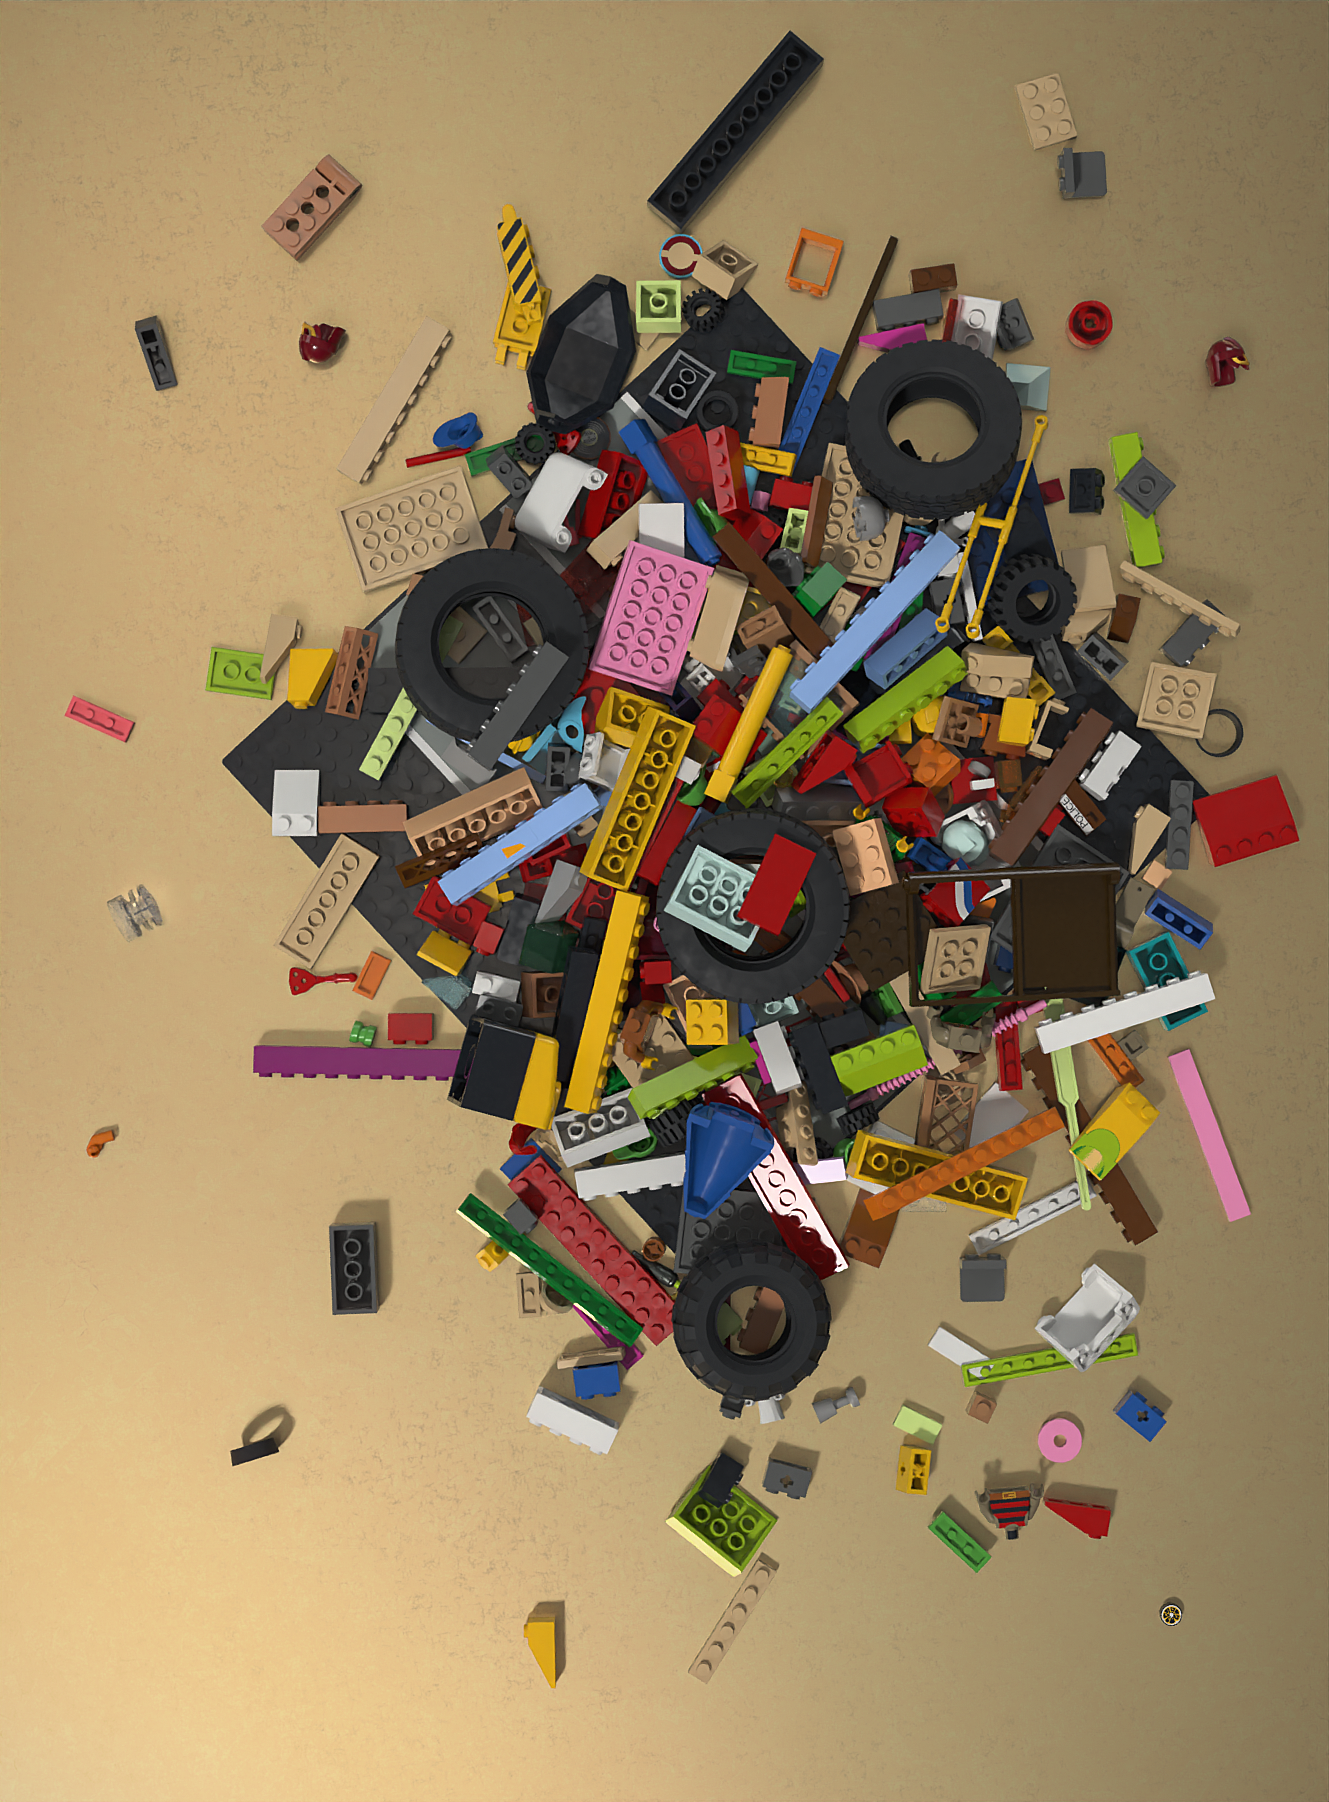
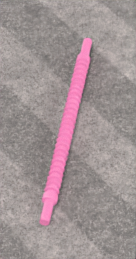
M1039 1000L1024 1009L1022 1007L1017 1009L1015 1014L1010 1013V1017L1006 1015L1004 1020L1000 1018V1022H995L994 1027H992V1035L996 1037V1033L1001 1034L1002 1030L1007 1031V1027L1013 1028V1024L1018 1025L1019 1021L1024 1022L1028 1020V1016L1047 1007L1046 1002ZM953 1049L955 1055L958 1054V1053H959L960 1055H962V1051H961V1050H954V1049ZM927 1057V1066L883 1082L881 1085L878 1084L875 1088H868L866 1093L847 1102L850 1109L853 1110L870 1100H877L879 1095L884 1096V1092L889 1093L890 1089L895 1090L896 1086L901 1087V1083L906 1084L907 1080L912 1081V1077L917 1078L918 1074L922 1076L924 1071L928 1073L929 1068L933 1070L935 1066L933 1059Z

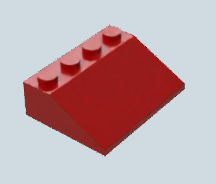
M1277 775L1192 801L1208 862L1214 867L1300 841L1292 813Z

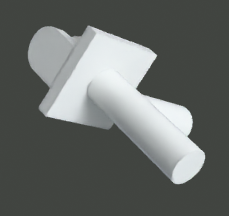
M684 658L682 667L690 674L686 679L693 688L701 693V689L704 686L707 687L709 685L708 682L716 677L701 662L695 659L689 662Z

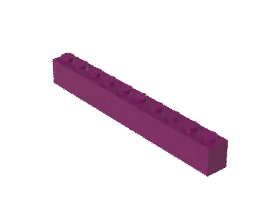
M255 1045L253 1073H259V1077H272V1073H281V1077L292 1078L294 1074H303V1078H316V1074H325V1078H338V1074L347 1075V1079H360L361 1075H369V1079H383V1075L391 1076L392 1080H405V1076H413V1080H427V1076H436L435 1080L449 1081V1077L454 1075L461 1049Z

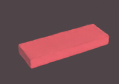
M74 695L64 715L123 742H127L135 724L131 720Z

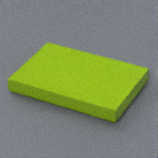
M211 647L205 690L272 700L276 672L267 684H263L260 679L264 654Z

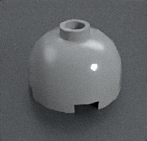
M872 496L854 497L852 507H857L853 523L857 538L860 537L859 541L877 538L884 531L885 522H889L888 509H884L882 503Z

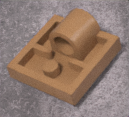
M944 696L932 739L967 748L970 736L976 737L982 730V721L976 717L979 705Z

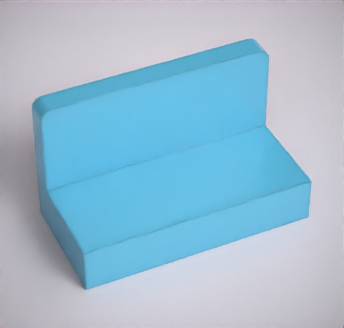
M551 724L546 727L522 757L523 760L542 774H545L547 771L548 742L566 743L558 734V730Z

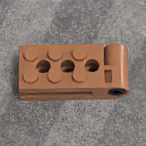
M328 154L264 222L262 228L275 242L298 261L354 200L361 190L362 184ZM321 192H329L326 198H319ZM307 208H314L313 213L309 215L304 214ZM299 224V228L296 231H290V226Z

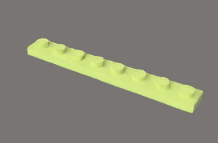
M451 616L446 619L439 636V653L442 663L464 623ZM404 688L359 769L377 780H380L417 712Z

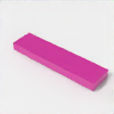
M573 1304L575 1311L607 1348L625 1347L626 1355L619 1362L626 1370L644 1356L634 1343L631 1347L626 1346Z

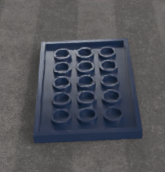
M1027 459L1015 462L1013 471L1004 486L1001 487L1000 491L993 498L990 497V500L986 502L987 507L984 517L999 519L1007 514L1009 507L1012 505ZM1032 461L1017 507L1025 502L1029 504L1045 533L1059 565ZM980 525L967 559L977 606L979 605L997 550L985 530L987 526ZM968 530L966 533H964L962 536H960V539H962V538H964V537L969 538V537H968L969 530ZM1000 556L994 576L996 577L1000 574L998 569L1002 565L1004 567L1007 566L1002 556ZM1044 580L1032 581L1021 589L1017 598L1049 591L1048 585ZM987 595L984 606L988 605L987 601L991 599L989 595Z

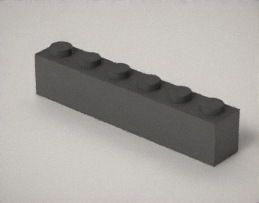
M547 641L544 646L541 644L537 646L532 654L535 659L530 665L526 662L519 672L522 676L518 683L512 682L506 691L509 694L504 702L501 700L493 709V712L496 713L491 721L486 719L479 729L483 732L479 739L474 737L466 748L469 750L467 756L488 771L492 769L569 658Z

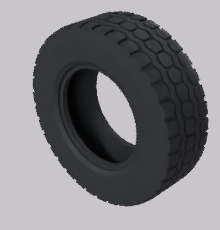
M932 339L929 342L928 340H920L914 344L910 342L903 344L900 348L899 346L888 351V354L884 353L876 359V362L873 361L866 368L850 394L845 427V446L850 467L863 489L867 493L870 492V496L877 498L884 507L889 510L894 509V512L904 516L907 514L908 517L916 519L921 517L923 520H934V518L942 520L949 519L950 516L954 518L964 515V512L969 513L977 509L979 505L981 507L988 502L990 497L993 498L1000 491L1001 487L1004 486L1013 471L1018 456L1022 431V412L1019 398L1009 377L1006 378V373L1001 367H997L996 362L991 358H986L984 353L976 349L972 350L970 346L958 345V342L948 340L943 342V340ZM923 398H940L959 405L971 416L977 427L978 437L966 452L954 459L944 462H924L914 459L901 451L890 437L887 427L898 410L908 403Z

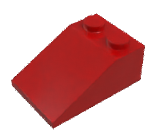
M714 694L694 721L693 725L696 727L692 736L723 757L742 714ZM759 730L741 771L768 734L763 730Z
M827 730L790 785L800 794L806 792L841 772L847 765L851 766L857 757L856 752L858 750L830 730Z

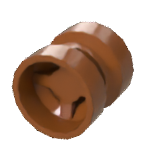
M659 1237L649 1238L643 1245L644 1257L649 1261L660 1260L666 1251L664 1241Z

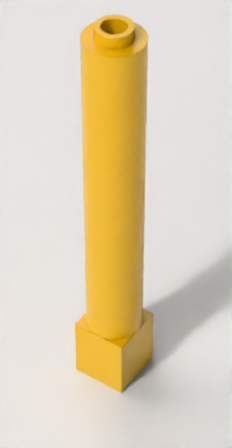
M778 645L777 648L772 647L719 766L714 770L704 794L728 804L732 795L731 791L739 780L737 778L793 658V655L789 654L790 649L782 645Z

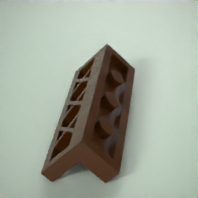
M476 832L396 865L395 869L404 888H407L460 866V863L466 858L477 856L479 854L478 851L484 846ZM474 841L477 842V845L465 849L467 844H470ZM450 851L456 852L453 856L445 857L446 853ZM435 860L433 865L424 866L426 861Z

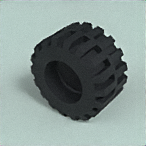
M696 1097L691 1100H686L685 1098L679 1101L680 1103L676 1107L666 1110L655 1119L652 1118L648 1123L649 1128L663 1147L670 1146L687 1135V1118L691 1109L700 1104Z

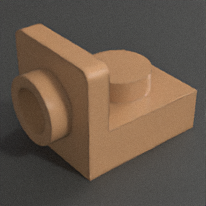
M979 1048V1053L962 1051L963 1056L958 1058L961 1065L954 1068L953 1071L955 1074H958L985 1062L986 1058L982 1049Z

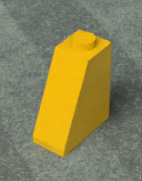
M333 648L290 649L287 701L294 708L307 709L308 706L316 705L336 665L338 653Z

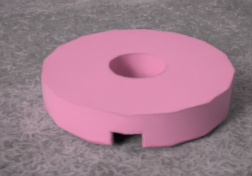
M1054 1418L1040 1428L1037 1443L1041 1453L1047 1459L1053 1462L1064 1463L1072 1460L1079 1453L1082 1446V1436L1072 1421L1065 1418ZM1059 1434L1064 1435L1066 1438L1065 1443L1061 1446L1054 1444V1438Z

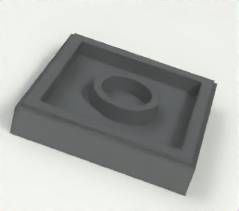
M1143 456L1113 491L1144 519H1148L1176 485Z

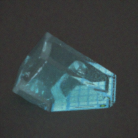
M453 975L425 978L421 982L454 1010L460 1007L473 990L471 987L472 982L463 975L461 977Z

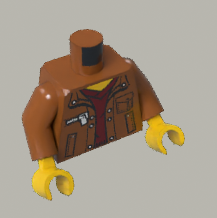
M643 1000L637 1007L630 1009L620 1035L623 1053L632 1060L641 1063V1067L654 1071L655 1069L651 1066L652 1061L658 1062L656 1057L647 1056L644 1053L659 1014L675 1019L671 1015V1011L673 1009L678 1010V1008L669 1003L662 1004L651 1000Z

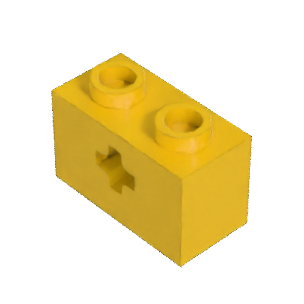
M900 1445L895 1490L907 1494L927 1495L931 1450L916 1446Z

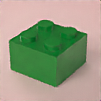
M827 562L822 568L818 565L810 573V576L804 579L796 588L792 596L813 619L833 598L847 579Z

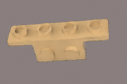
M801 1081V1087L788 1091L789 1102L776 1108L779 1139L785 1151H790L796 1147L799 1164L815 1166L818 1164L807 1085L805 1081Z

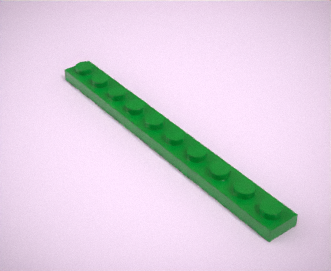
M472 1193L468 1194L456 1211L459 1215L626 1346L631 1347L643 1330L640 1325L528 1237L520 1234L510 1223Z

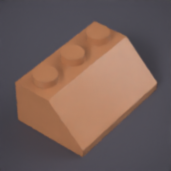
M766 377L761 379V384L756 383L755 397H759L758 406L753 405L752 419H756L755 428L750 427L749 441H753L752 445L779 450L789 377Z

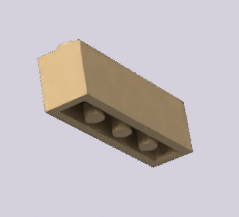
M651 490L600 534L586 550L604 569L611 564L616 566L623 559L622 554L626 551L629 540L634 542L639 540L638 504L663 503Z

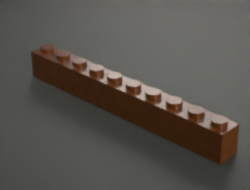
M1038 1043L1020 1054L1023 1058L1021 1064L1026 1072L1030 1070L1034 1076L1031 1081L1037 1091L1042 1090L1045 1097L1042 1099L1047 1108L1056 1107L1064 1123V1129L1068 1134L1065 1138L1071 1147L1065 1106L1058 1101L1051 1054L1050 1052L1042 1053ZM1078 1099L1075 1104V1111L1080 1135L1092 1119L1080 1099ZM1118 1163L1100 1181L1091 1172L1087 1174L1091 1183L1094 1186H1099L1101 1192L1098 1194L1105 1205L1109 1203L1113 1211L1110 1212V1215L1115 1223L1120 1222L1124 1230L1121 1233L1127 1243L1131 1241L1136 1246L1158 1233Z

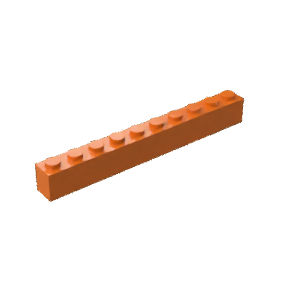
M1053 1107L863 1201L872 1220L880 1219L1064 1128V1123L1056 1107Z

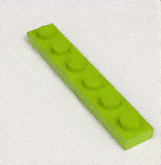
M826 697L731 793L748 808L843 715L842 711Z

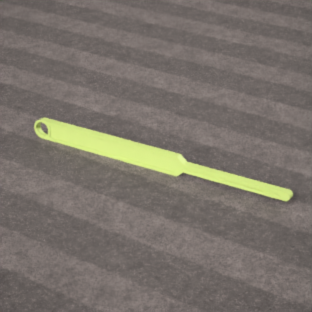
M1063 999L1044 1000L1047 1004V1007L1043 1008L1044 1018H1051L1052 1021L1061 1019L1060 1015L1065 1013ZM1071 1046L1052 1051L1050 1054L1058 1101L1065 1106L1072 1146L1079 1137L1075 1104L1079 1099ZM1073 1155L1081 1207L1083 1210H1090L1091 1202L1085 1166Z

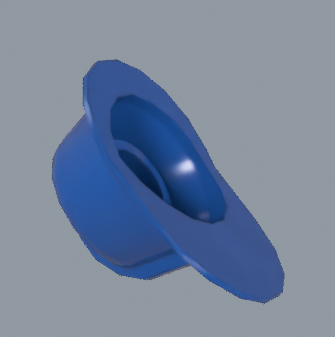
M469 412L461 417L445 422L434 433L433 443L437 447H447L454 444L459 448H469L483 437V433L476 423L477 416Z

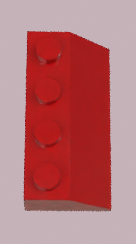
M601 451L597 468L608 475L600 488L590 490L577 535L594 541L641 499L648 474L639 460L621 452Z

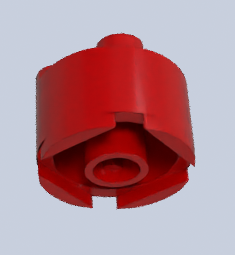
M1097 300L1084 301L1077 304L1067 317L1065 324V333L1069 340L1075 346L1089 350L1101 345L1113 328L1112 315L1109 308ZM1091 321L1093 324L1090 328H1087L1086 323Z

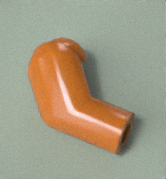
M112 1130L95 1134L91 1137L86 1149L89 1157H98L104 1143L115 1140Z

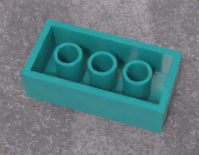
M1169 932L1158 934L1125 951L1144 990L1145 987L1158 984V987L1167 985V980L1179 977L1180 980L1188 978L1187 974H1189V971ZM1202 1003L1158 1017L1163 1029L1170 1031L1208 1012L1205 1004Z

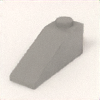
M560 860L556 861L535 923L552 928L580 896L588 878L579 872L580 867Z

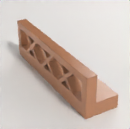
M344 627L325 712L359 720L368 681V668H371L378 633L356 627ZM363 635L370 636L368 646L365 648L361 644ZM362 656L364 665L358 670L356 665L357 659ZM357 678L359 687L356 691H353L351 687L352 681ZM350 700L354 703L353 713L345 712L347 703Z

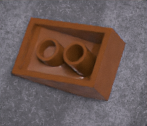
M860 1188L838 1244L845 1256L879 1268L899 1210L873 1221L863 1200L875 1194Z

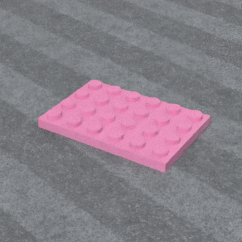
M629 540L587 668L672 696L687 652L689 640L692 637L708 589L705 588L709 575L713 574L714 568Z

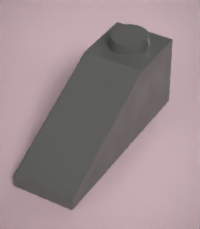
M157 315L135 321V331L156 391L176 386V377Z

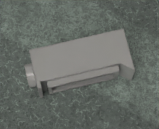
M455 737L440 757L481 786L499 777L496 775L497 769L488 771L468 757L469 750L460 744L458 746Z

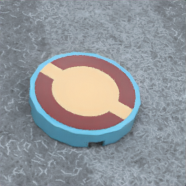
M675 234L667 238L661 246L659 252L660 265L670 277L687 279L693 274L698 258L702 254V248L693 237L686 234Z

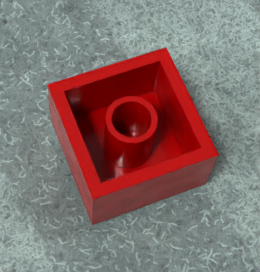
M930 787L901 788L886 797L882 806V810L891 826L907 837H937L945 818Z

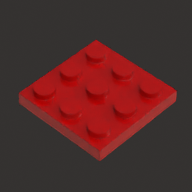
M586 668L583 681L571 701L573 702L582 696L586 697L581 715L586 736L595 733L596 716L610 687L640 696L629 682Z

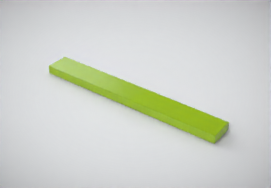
M1135 1334L1119 1335L1093 1364L1138 1356ZM1053 1347L961 1365L964 1386L970 1387L1073 1368L1074 1366ZM994 1364L990 1372L987 1368L980 1370V1374L986 1377L985 1379H979L967 1371V1369Z

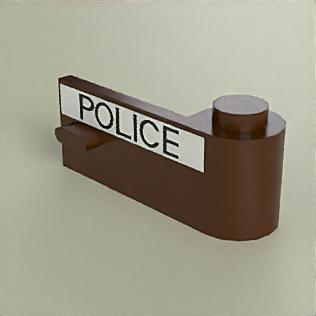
M1075 780L1059 804L1087 837L1106 818Z

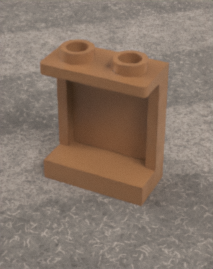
M775 605L735 627L747 649L757 644L767 657L772 647L777 648L778 645L787 647L796 639Z

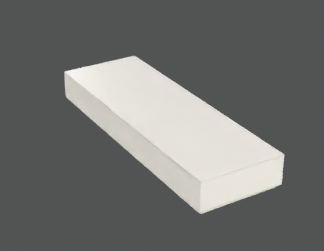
M940 1326L927 1344L959 1366L991 1360ZM994 1364L967 1369V1371L979 1379H985L986 1377L980 1374V1370L987 1368L990 1372Z

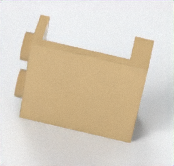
M1053 698L1042 704L1033 727L1035 728L1033 741L1026 745L1025 753L1043 760L1051 757L1053 750L1037 744L1049 710L1063 715L1069 710L1068 707L1064 706L1065 702Z

